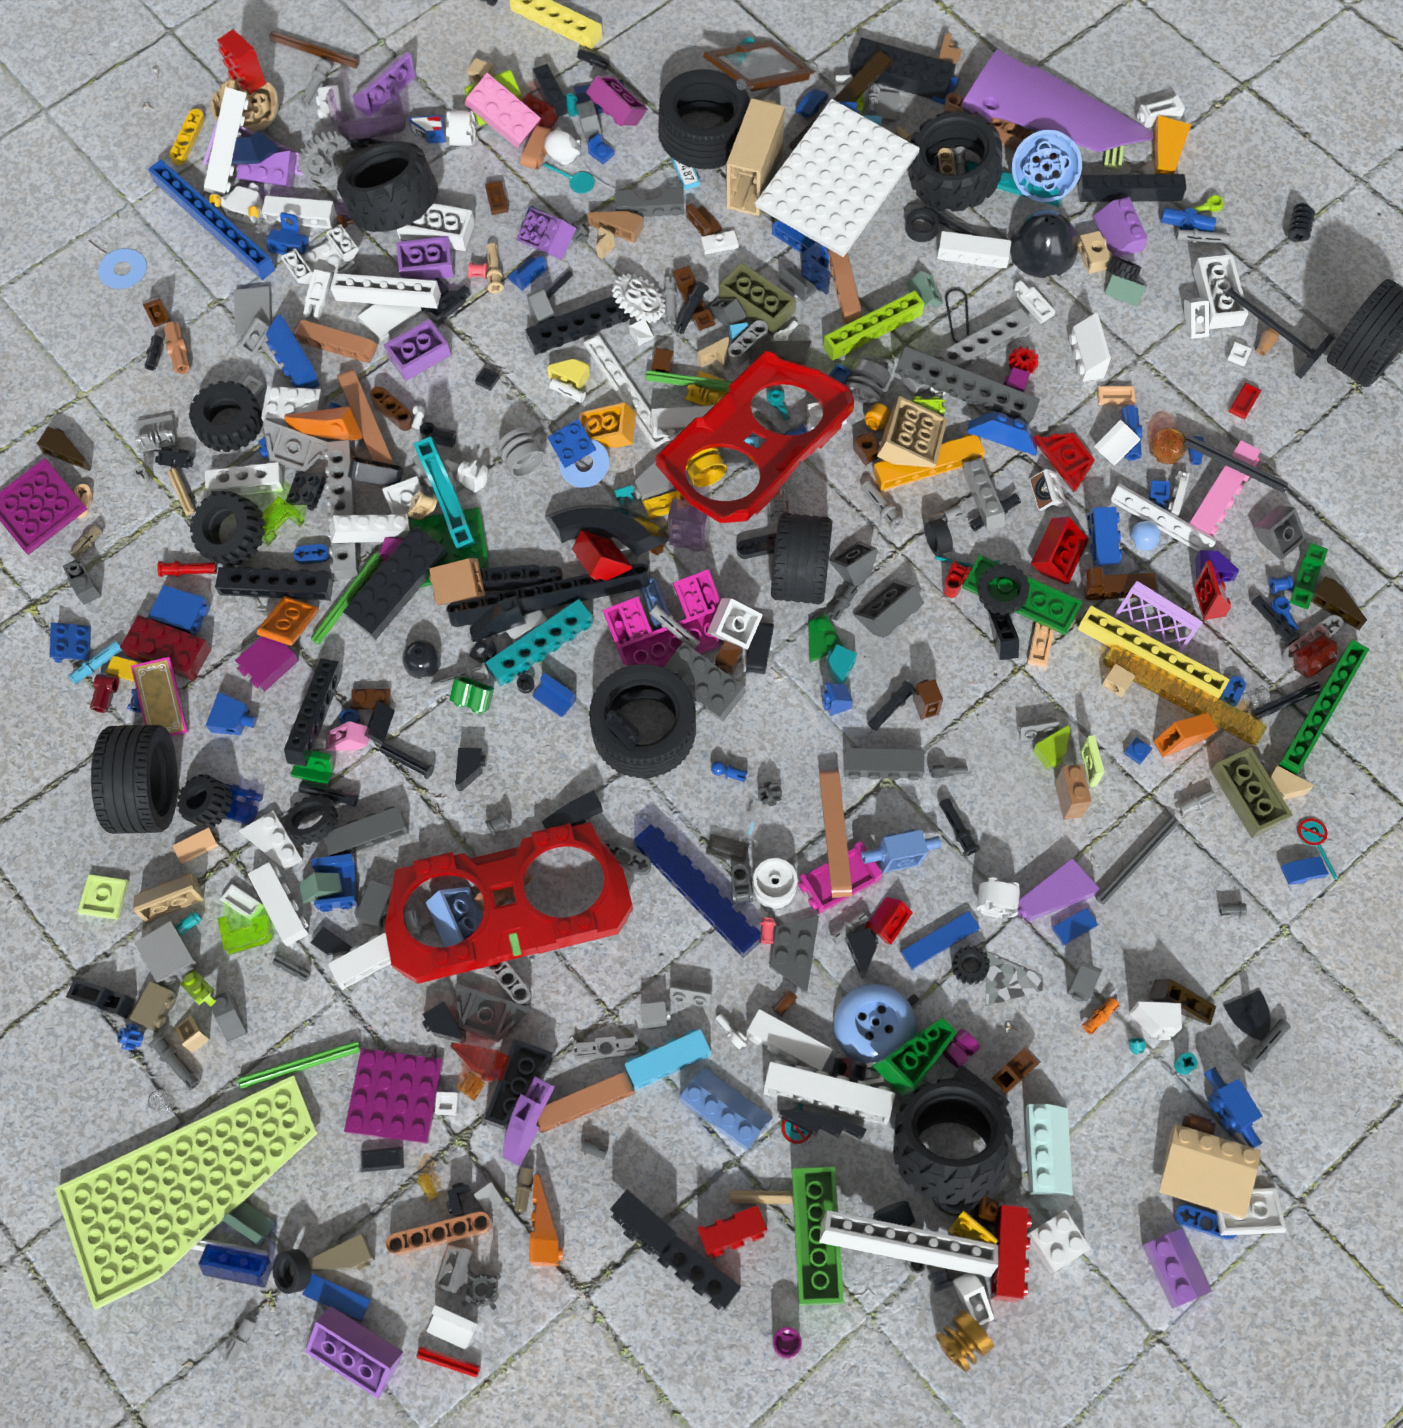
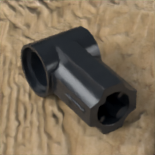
M425 422L420 426L421 440L431 436L438 445L451 448L455 446L456 431L435 427L430 422Z

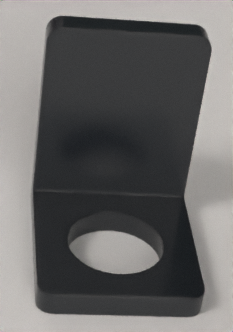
M491 640L486 645L478 641L469 653V656L481 664L487 662L497 654L495 642ZM480 648L485 649L481 654L482 657L476 655V651Z

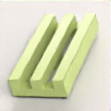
M1124 145L1119 148L1118 165L1115 164L1117 147L1113 148L1111 164L1108 163L1110 149L1105 151L1104 167L1121 170Z

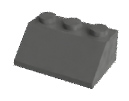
M893 580L853 614L873 635L884 638L889 636L898 625L903 624L911 614L916 613L924 604V601L915 585Z

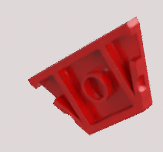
M1075 433L1051 434L1050 437L1034 436L1039 449L1073 493L1076 492L1095 462L1093 456Z

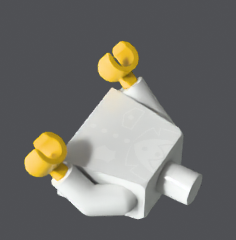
M250 183L248 188L237 186L225 196L210 195V203H214L216 207L221 205L226 217L253 225L256 224L257 219L262 215L264 201L258 193L259 187L254 183Z

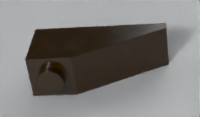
M47 426L37 442L42 453L90 471L91 467L87 460L68 439L65 432L59 428L53 429Z
M1325 576L1314 592L1311 602L1330 614L1341 617L1345 623L1360 630L1367 621L1366 617L1344 587L1336 580Z
M1172 979L1154 980L1149 995L1150 1000L1160 1003H1181V1015L1206 1025H1211L1216 1010L1214 1004Z

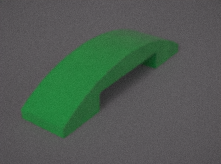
M1313 543L1309 544L1299 568L1289 603L1308 610L1320 569L1328 552L1327 548Z

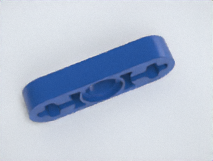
M1182 1205L1174 1212V1219L1180 1226L1223 1240H1231L1237 1236L1220 1235L1219 1228L1216 1229V1232L1214 1231L1217 1226L1216 1214L1188 1205ZM1186 1210L1188 1216L1194 1217L1196 1216L1195 1213H1197L1198 1216L1195 1220L1186 1219L1185 1221H1183V1217L1180 1216V1213ZM1204 1216L1208 1217L1212 1222L1209 1229L1201 1226L1200 1220Z

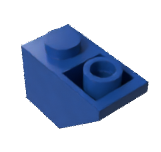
M825 684L824 692H822L823 700L821 701L824 710H828L830 716L852 709L853 700L845 684Z

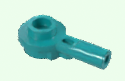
M779 389L770 390L767 394V401L774 408L779 409L785 421L789 420L791 416L783 404L785 399L784 393Z

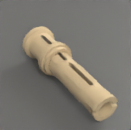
M489 243L486 245L489 268L487 272V279L489 280L488 290L492 293H499L504 287L501 283L502 272L499 270L497 245Z

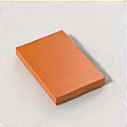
M284 596L259 626L257 635L292 646L317 615L318 607Z

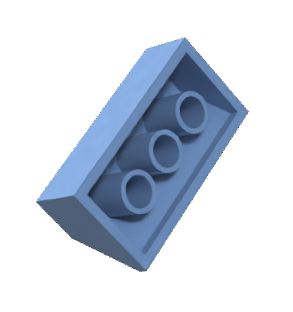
M706 1067L690 1082L680 1096V1102L746 1152L751 1149L773 1118Z

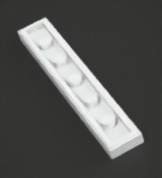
M1121 484L1117 486L1110 499L1111 502L1142 520L1156 524L1161 531L1198 552L1200 550L1211 551L1217 541L1214 537Z

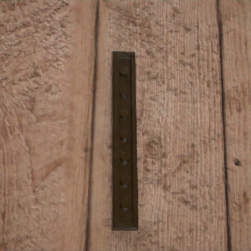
M879 51L833 100L838 102H855L892 64V59ZM822 111L789 144L793 151Z

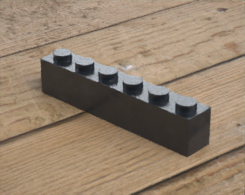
M1185 174L1081 175L1078 194L1079 202H1112L1130 197L1131 202L1182 201L1187 186Z

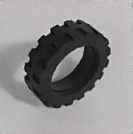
M1002 563V565L995 564L992 568H987L980 577L978 584L979 600L984 604L985 609H990L994 614H1013L1014 611H1019L1022 605H1025L1029 595L1030 584L1028 583V577L1024 576L1021 569L1018 570L1015 565L1011 564L1009 566L1007 563ZM1008 577L1018 584L1019 594L1011 601H998L988 593V584L995 578Z
M311 795L309 798L305 797L302 801L296 802L294 807L287 811L288 814L284 817L285 822H283V826L295 843L310 845L312 842H319L321 838L327 837L328 833L334 830V825L337 824V817L339 815L328 797ZM315 811H324L322 818L316 824L305 829H298L304 817Z

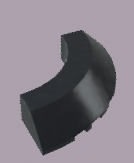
M594 504L565 508L545 516V519L561 543L577 538L581 530L609 539L612 537L616 538L638 557L670 541L664 531L654 522L634 511L621 507Z

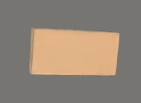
M1098 386L1097 388L1098 405H1135L1134 386Z
M206 828L173 845V848L180 863L184 864L217 847L218 844L211 829Z

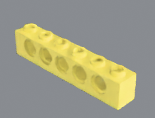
M510 0L511 10L515 13H519L527 19L539 23L541 26H545L570 40L578 42L582 46L592 49L602 38L601 24L552 0Z

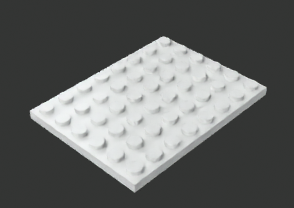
M831 99L755 202V207L844 257L915 159L920 148Z

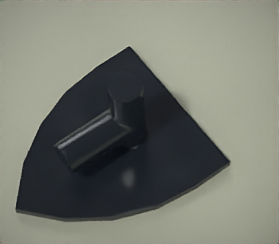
M1261 990L1223 1005L1232 1022L1248 1036L1262 1041L1269 1033L1270 1012Z

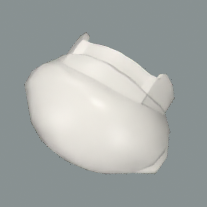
M560 127L549 132L545 137L544 146L547 154L562 165L571 163L577 155H580V141L575 140L569 133L562 131Z

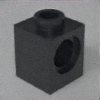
M835 1057L831 1077L844 1076L854 1083L864 1081L867 1064L855 1058Z

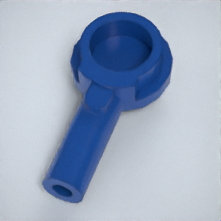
M1285 597L1275 598L1271 603V608L1278 615H1282L1285 621L1290 623L1289 626L1294 631L1298 630L1299 627L1290 613L1289 600Z

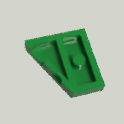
M826 614L809 621L810 663L828 655L830 649L834 650L837 644L843 647V643Z

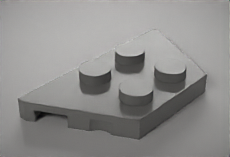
M265 419L263 421L269 461L278 462L280 465L305 473L325 454L327 449L326 441Z

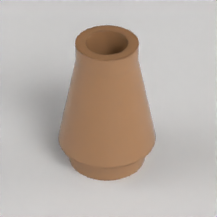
M1267 328L1263 331L1256 352L1265 356L1279 340V334L1272 328Z

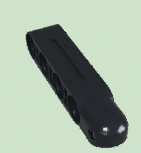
M533 564L480 568L485 592L514 590L552 582V577H557L555 581L563 579V571L557 566L540 567ZM533 575H539V576L536 577V578H532V577H531V576H533ZM514 576H519L518 579H512Z

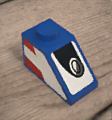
M443 115L409 117L411 131L429 144L445 142Z

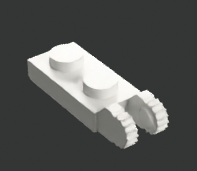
M314 269L305 300L304 317L309 318L312 312V305L316 306L314 319L320 320L322 307L324 308L333 276L331 272Z

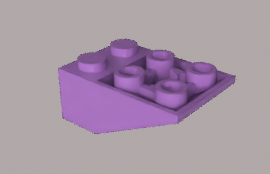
M530 208L516 240L562 260L576 228L559 218Z

